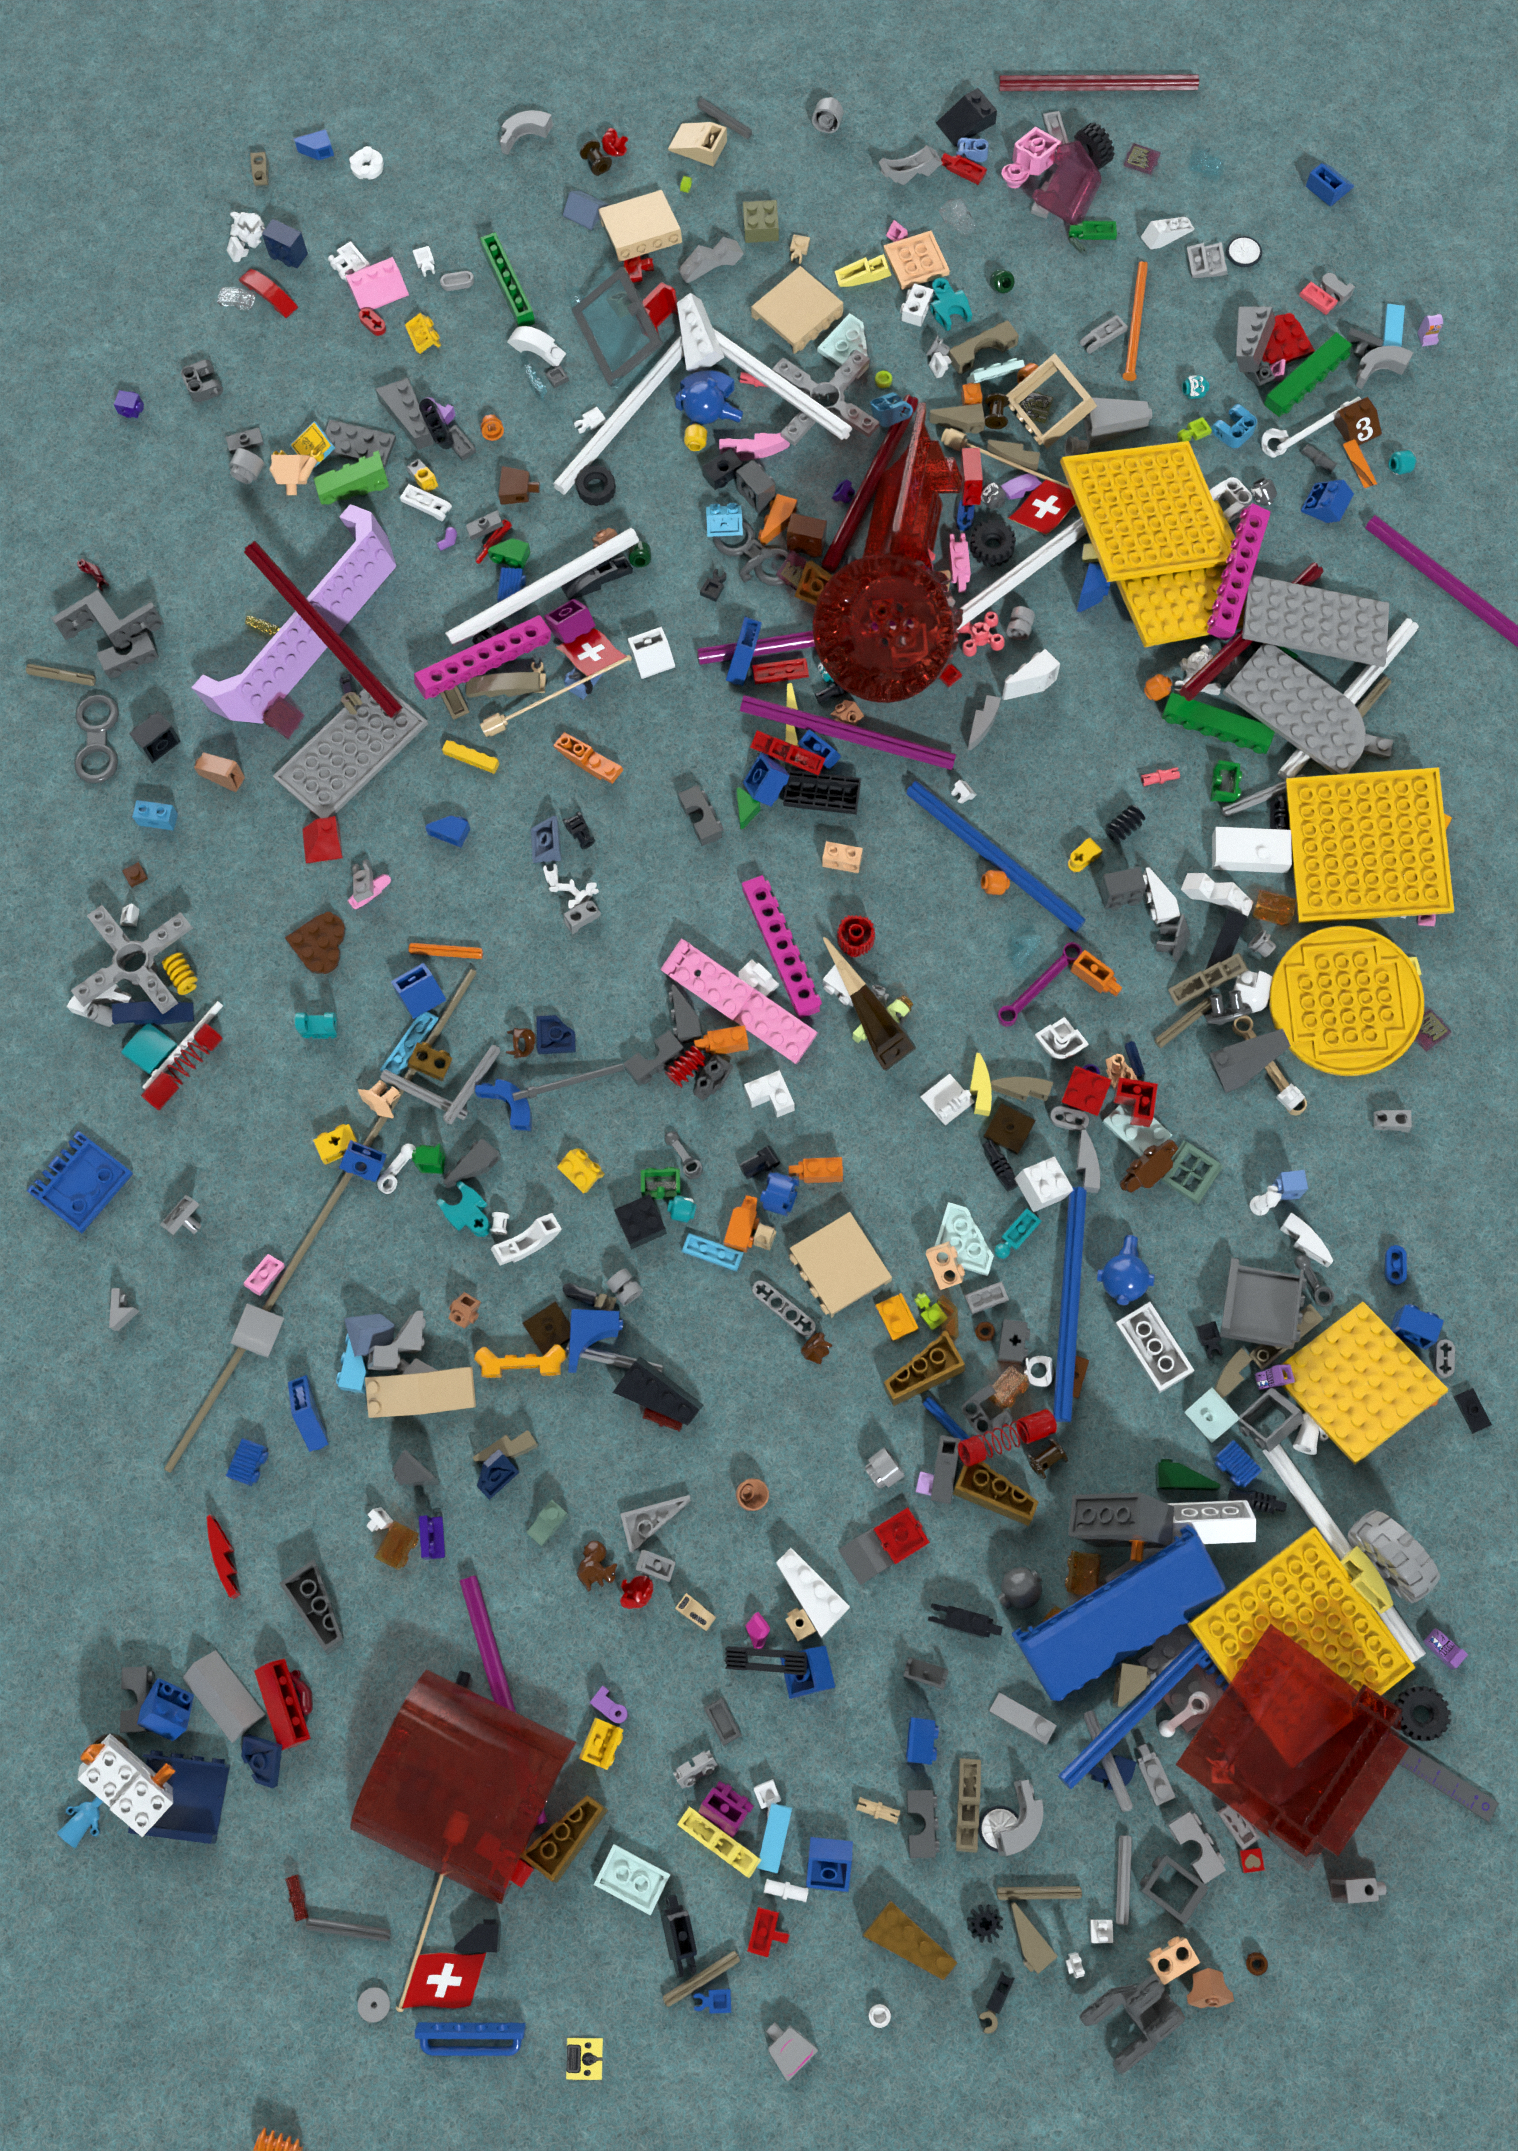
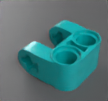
M306 1012L296 1013L295 1028L301 1037L310 1039V1037L312 1039H329V1037L334 1039L337 1038L338 1017L335 1012H325L324 1015L309 1016Z

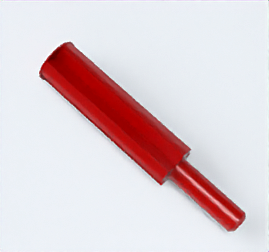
M503 519L504 526L496 529L483 547L485 549L475 560L477 564H480L488 554V549L499 544L512 527L508 520Z

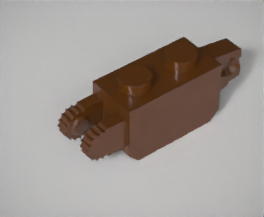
M1168 1139L1159 1146L1153 1145L1145 1149L1144 1154L1139 1159L1132 1161L1130 1167L1126 1170L1128 1174L1120 1182L1121 1189L1134 1193L1140 1187L1151 1188L1173 1168L1171 1158L1179 1149L1175 1142Z

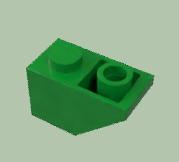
M513 538L488 549L490 560L494 563H503L510 568H521L522 570L531 553L529 543Z

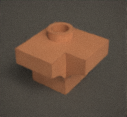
M1207 1968L1192 1974L1193 1988L1187 1995L1189 2005L1205 2008L1207 2006L1220 2007L1234 2002L1233 1992L1227 1988L1223 1972Z

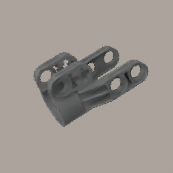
M1154 1973L1137 1986L1131 1984L1109 1989L1079 2016L1085 2026L1094 2025L1122 2004L1140 2029L1142 2034L1116 2055L1113 2066L1119 2074L1125 2073L1154 2050L1158 2042L1166 2038L1185 2021L1182 2009L1166 1993L1165 1985Z

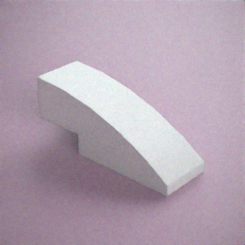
M1290 1213L1280 1230L1296 1240L1293 1245L1294 1248L1328 1268L1332 1264L1333 1259L1322 1240L1303 1220Z

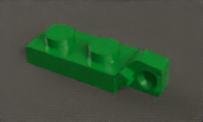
M1082 221L1078 225H1070L1068 231L1069 238L1116 240V221Z

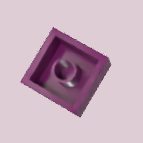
M576 599L570 600L544 616L552 635L565 644L575 641L576 637L590 632L591 628L596 626L588 608Z

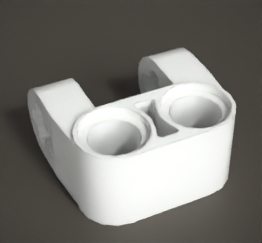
M1234 477L1228 478L1210 490L1213 501L1225 498L1231 505L1223 513V517L1228 523L1240 517L1241 511L1247 508L1252 500V495L1248 489Z

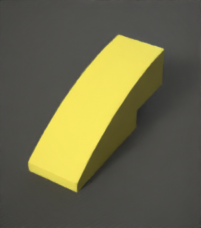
M884 254L869 261L867 258H863L835 271L840 287H850L878 281L892 275Z
M976 1053L970 1087L971 1095H977L974 1114L989 1116L992 1101L989 1073L981 1053Z
M1355 1546L1345 1554L1340 1562L1354 1578L1350 1584L1382 1614L1393 1606L1392 1598L1376 1567L1358 1546Z

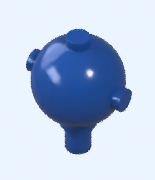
M709 377L707 381H699L692 384L687 390L682 389L679 399L683 401L684 411L691 420V425L695 423L700 425L710 424L718 418L722 420L730 419L739 423L743 411L732 407L730 403L724 401L723 393L716 386L717 381Z
M1133 1235L1124 1237L1123 1248L1120 1250L1119 1255L1110 1259L1103 1270L1098 1269L1097 1281L1103 1283L1106 1292L1116 1299L1120 1305H1127L1130 1301L1139 1299L1144 1295L1149 1286H1154L1155 1274H1150L1146 1264L1139 1258V1253L1137 1252L1138 1238Z

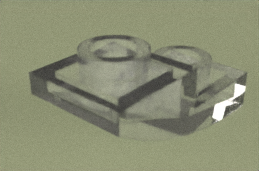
M221 287L217 303L220 306L234 305L237 309H251L256 293L240 288Z

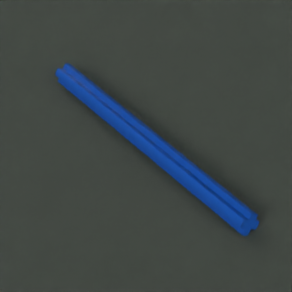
M917 781L912 786H909L906 793L909 797L998 870L1005 872L1009 879L1076 933L1083 926L1086 920L1083 916Z
M1072 1187L1073 1191L1068 1195L1053 1408L1056 1422H1071L1087 1193V1190H1084L1083 1187Z
M1197 1637L1058 1775L1059 1779L1069 1789H1072L1207 1654Z

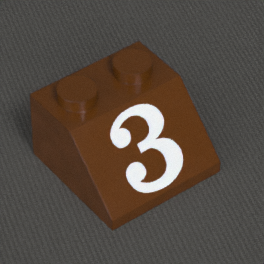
M1368 397L1338 410L1333 421L1345 441L1349 442L1355 439L1358 446L1382 434L1377 409Z

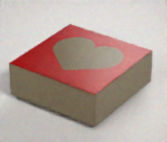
M1261 1848L1238 1850L1242 1873L1265 1871Z

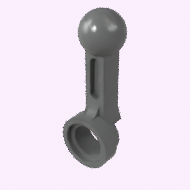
M668 1132L664 1138L665 1143L673 1146L682 1159L685 1176L689 1179L699 1178L703 1173L701 1163L688 1155L679 1142L680 1136L677 1132ZM690 1165H697L696 1170L688 1171Z
M1304 1254L1298 1255L1294 1260V1264L1298 1269L1304 1270L1303 1275L1307 1278V1282L1313 1291L1314 1302L1320 1307L1331 1305L1334 1301L1333 1291L1328 1287L1320 1285L1310 1266V1258ZM1320 1292H1325L1328 1296L1325 1303L1321 1302L1318 1298Z

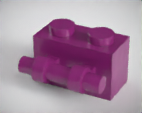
M719 1781L702 1802L698 1813L733 1838L745 1822L748 1812L750 1813L754 1808V1805L748 1801L747 1797L744 1795L740 1796L733 1791L732 1786L729 1784L725 1785Z

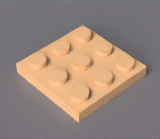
M932 231L884 245V252L902 290L913 287L914 284L919 285L947 276L950 273Z

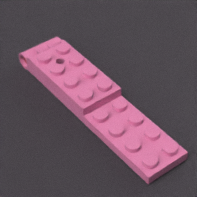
M682 938L660 969L741 1026L745 1025L746 1030L795 1064L800 1061L818 1034L817 1031ZM700 970L701 975L697 977L696 973Z

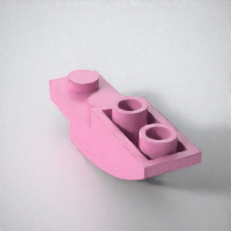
M755 433L754 440L747 438L719 439L720 454L732 449L741 461L768 457L790 446V443L781 437V433Z

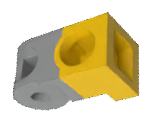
M419 459L406 466L408 473L421 487V490L430 492L438 487L435 475Z

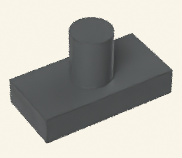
M1351 328L1347 337V341L1357 344L1353 354L1359 358L1364 357L1367 349L1373 350L1382 347L1384 342L1380 338Z

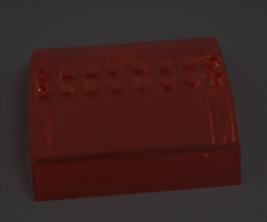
M426 1669L401 1706L370 1769L356 1802L350 1829L502 1905L512 1885L510 1881L554 1785L577 1742Z

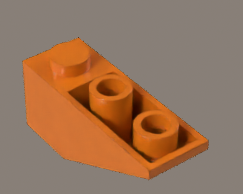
M777 494L775 500L771 501L770 514L765 516V527L763 530H760L758 535L760 544L763 546L767 545L789 526L792 513L795 514L797 511V499Z

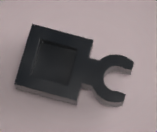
M718 569L713 571V579L707 578L700 590L701 596L715 602L724 589V584L722 583L727 578L725 572L721 577H718Z
M1216 1321L1196 1326L1201 1346L1207 1345L1208 1347L1206 1350L1208 1358H1213L1211 1354L1213 1349L1218 1351V1355H1223L1222 1348L1216 1343L1221 1341Z

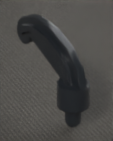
M582 672L569 675V679L574 678V680H582L587 677ZM588 680L583 684L587 688L586 694H591L593 685L591 680Z

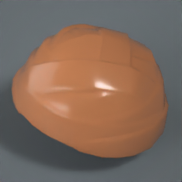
M747 1479L736 1490V1499L745 1510H759L768 1502L769 1490L766 1484L759 1479Z

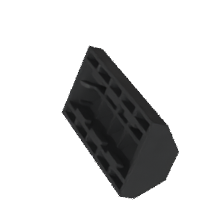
M788 770L789 779L785 786L783 806L857 815L861 778L819 773L818 776L811 772Z

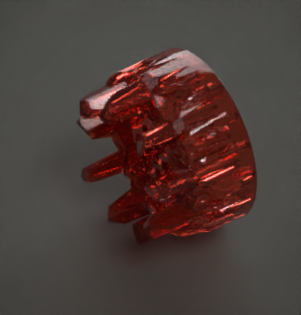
M904 553L871 555L852 561L842 567L824 586L818 598L813 617L815 648L827 673L847 692L861 699L877 703L902 701L919 694L932 685L951 665V660L958 645L957 637L959 632H957V629L963 622V609H956V601H954L951 591L947 587L950 579L942 572L930 571L929 567L925 566L922 561L906 556ZM898 603L903 606L902 613L897 610ZM880 605L885 607V614L879 611ZM908 619H911L913 621V628H910L908 626ZM890 621L895 622V630L890 627ZM873 622L877 623L878 625L877 631L873 630L872 628ZM901 636L905 637L906 645L901 644ZM883 637L888 640V646L883 645Z

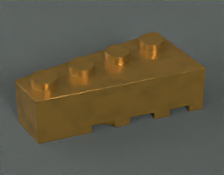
M947 1330L884 1382V1390L893 1406L965 1372V1363Z

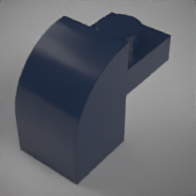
M1113 1755L1123 1783L1126 1786L1133 1777L1137 1762ZM1094 1766L1087 1773L1091 1775V1780L1100 1783L1107 1780L1105 1789L1113 1790L1104 1769Z

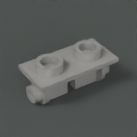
M709 1750L707 1752L703 1751L692 1758L695 1766L692 1767L688 1761L676 1768V1772L673 1774L682 1789L694 1785L697 1779L711 1774L718 1766Z

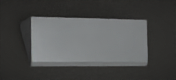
M216 1650L194 1662L183 1677V1680L232 1743L266 1715Z

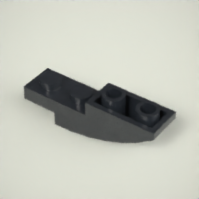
M625 556L615 560L608 559L562 585L561 589L570 601L601 590V585L632 574L633 568Z

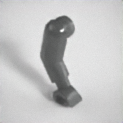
M763 549L760 552L761 555H757L747 561L739 572L743 582L746 583L751 580L749 573L755 566L759 565L764 559L773 557L769 549Z

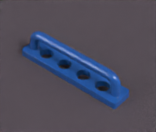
M419 2022L415 2029V2039H420L422 2051L432 2056H511L516 2054L521 2048L522 2039H524L526 2023ZM428 2039H513L512 2046H431L428 2043Z

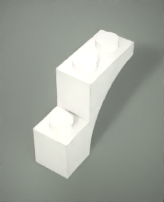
M1187 873L1181 888L1190 899L1212 902L1244 914L1247 918L1253 905V901L1234 882L1215 883L1206 873Z

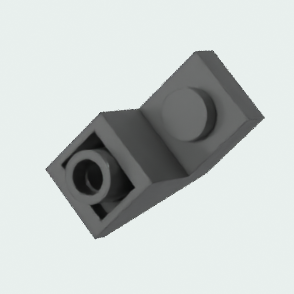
M1260 363L1257 372H1243L1249 380L1258 386L1275 379L1268 363L1263 365Z

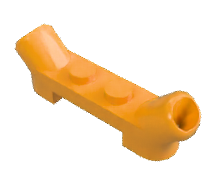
M557 1344L543 1357H537L536 1354H526L525 1357L517 1358V1355H505V1358H498L487 1347H482L476 1352L474 1360L481 1366V1377L484 1378L502 1377L503 1369L540 1368L542 1376H556L561 1374V1363L568 1357V1353Z

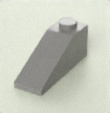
M1001 1693L998 1694L989 1710L1043 1745L1048 1743L1057 1726Z

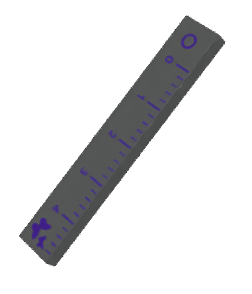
M1384 1730L1375 1747L1377 1751L1485 1821H1490L1499 1804L1498 1802L1390 1732Z

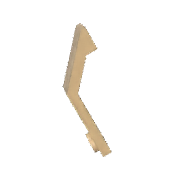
M472 1367L365 1378L369 1418L420 1415L476 1407Z

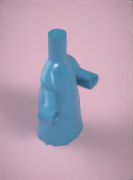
M96 1796L92 1802H83L80 1806L68 1807L66 1813L74 1816L63 1828L57 1831V1834L74 1848L77 1847L91 1824L90 1834L98 1836L100 1834L98 1826L100 1811L98 1807L103 1801Z

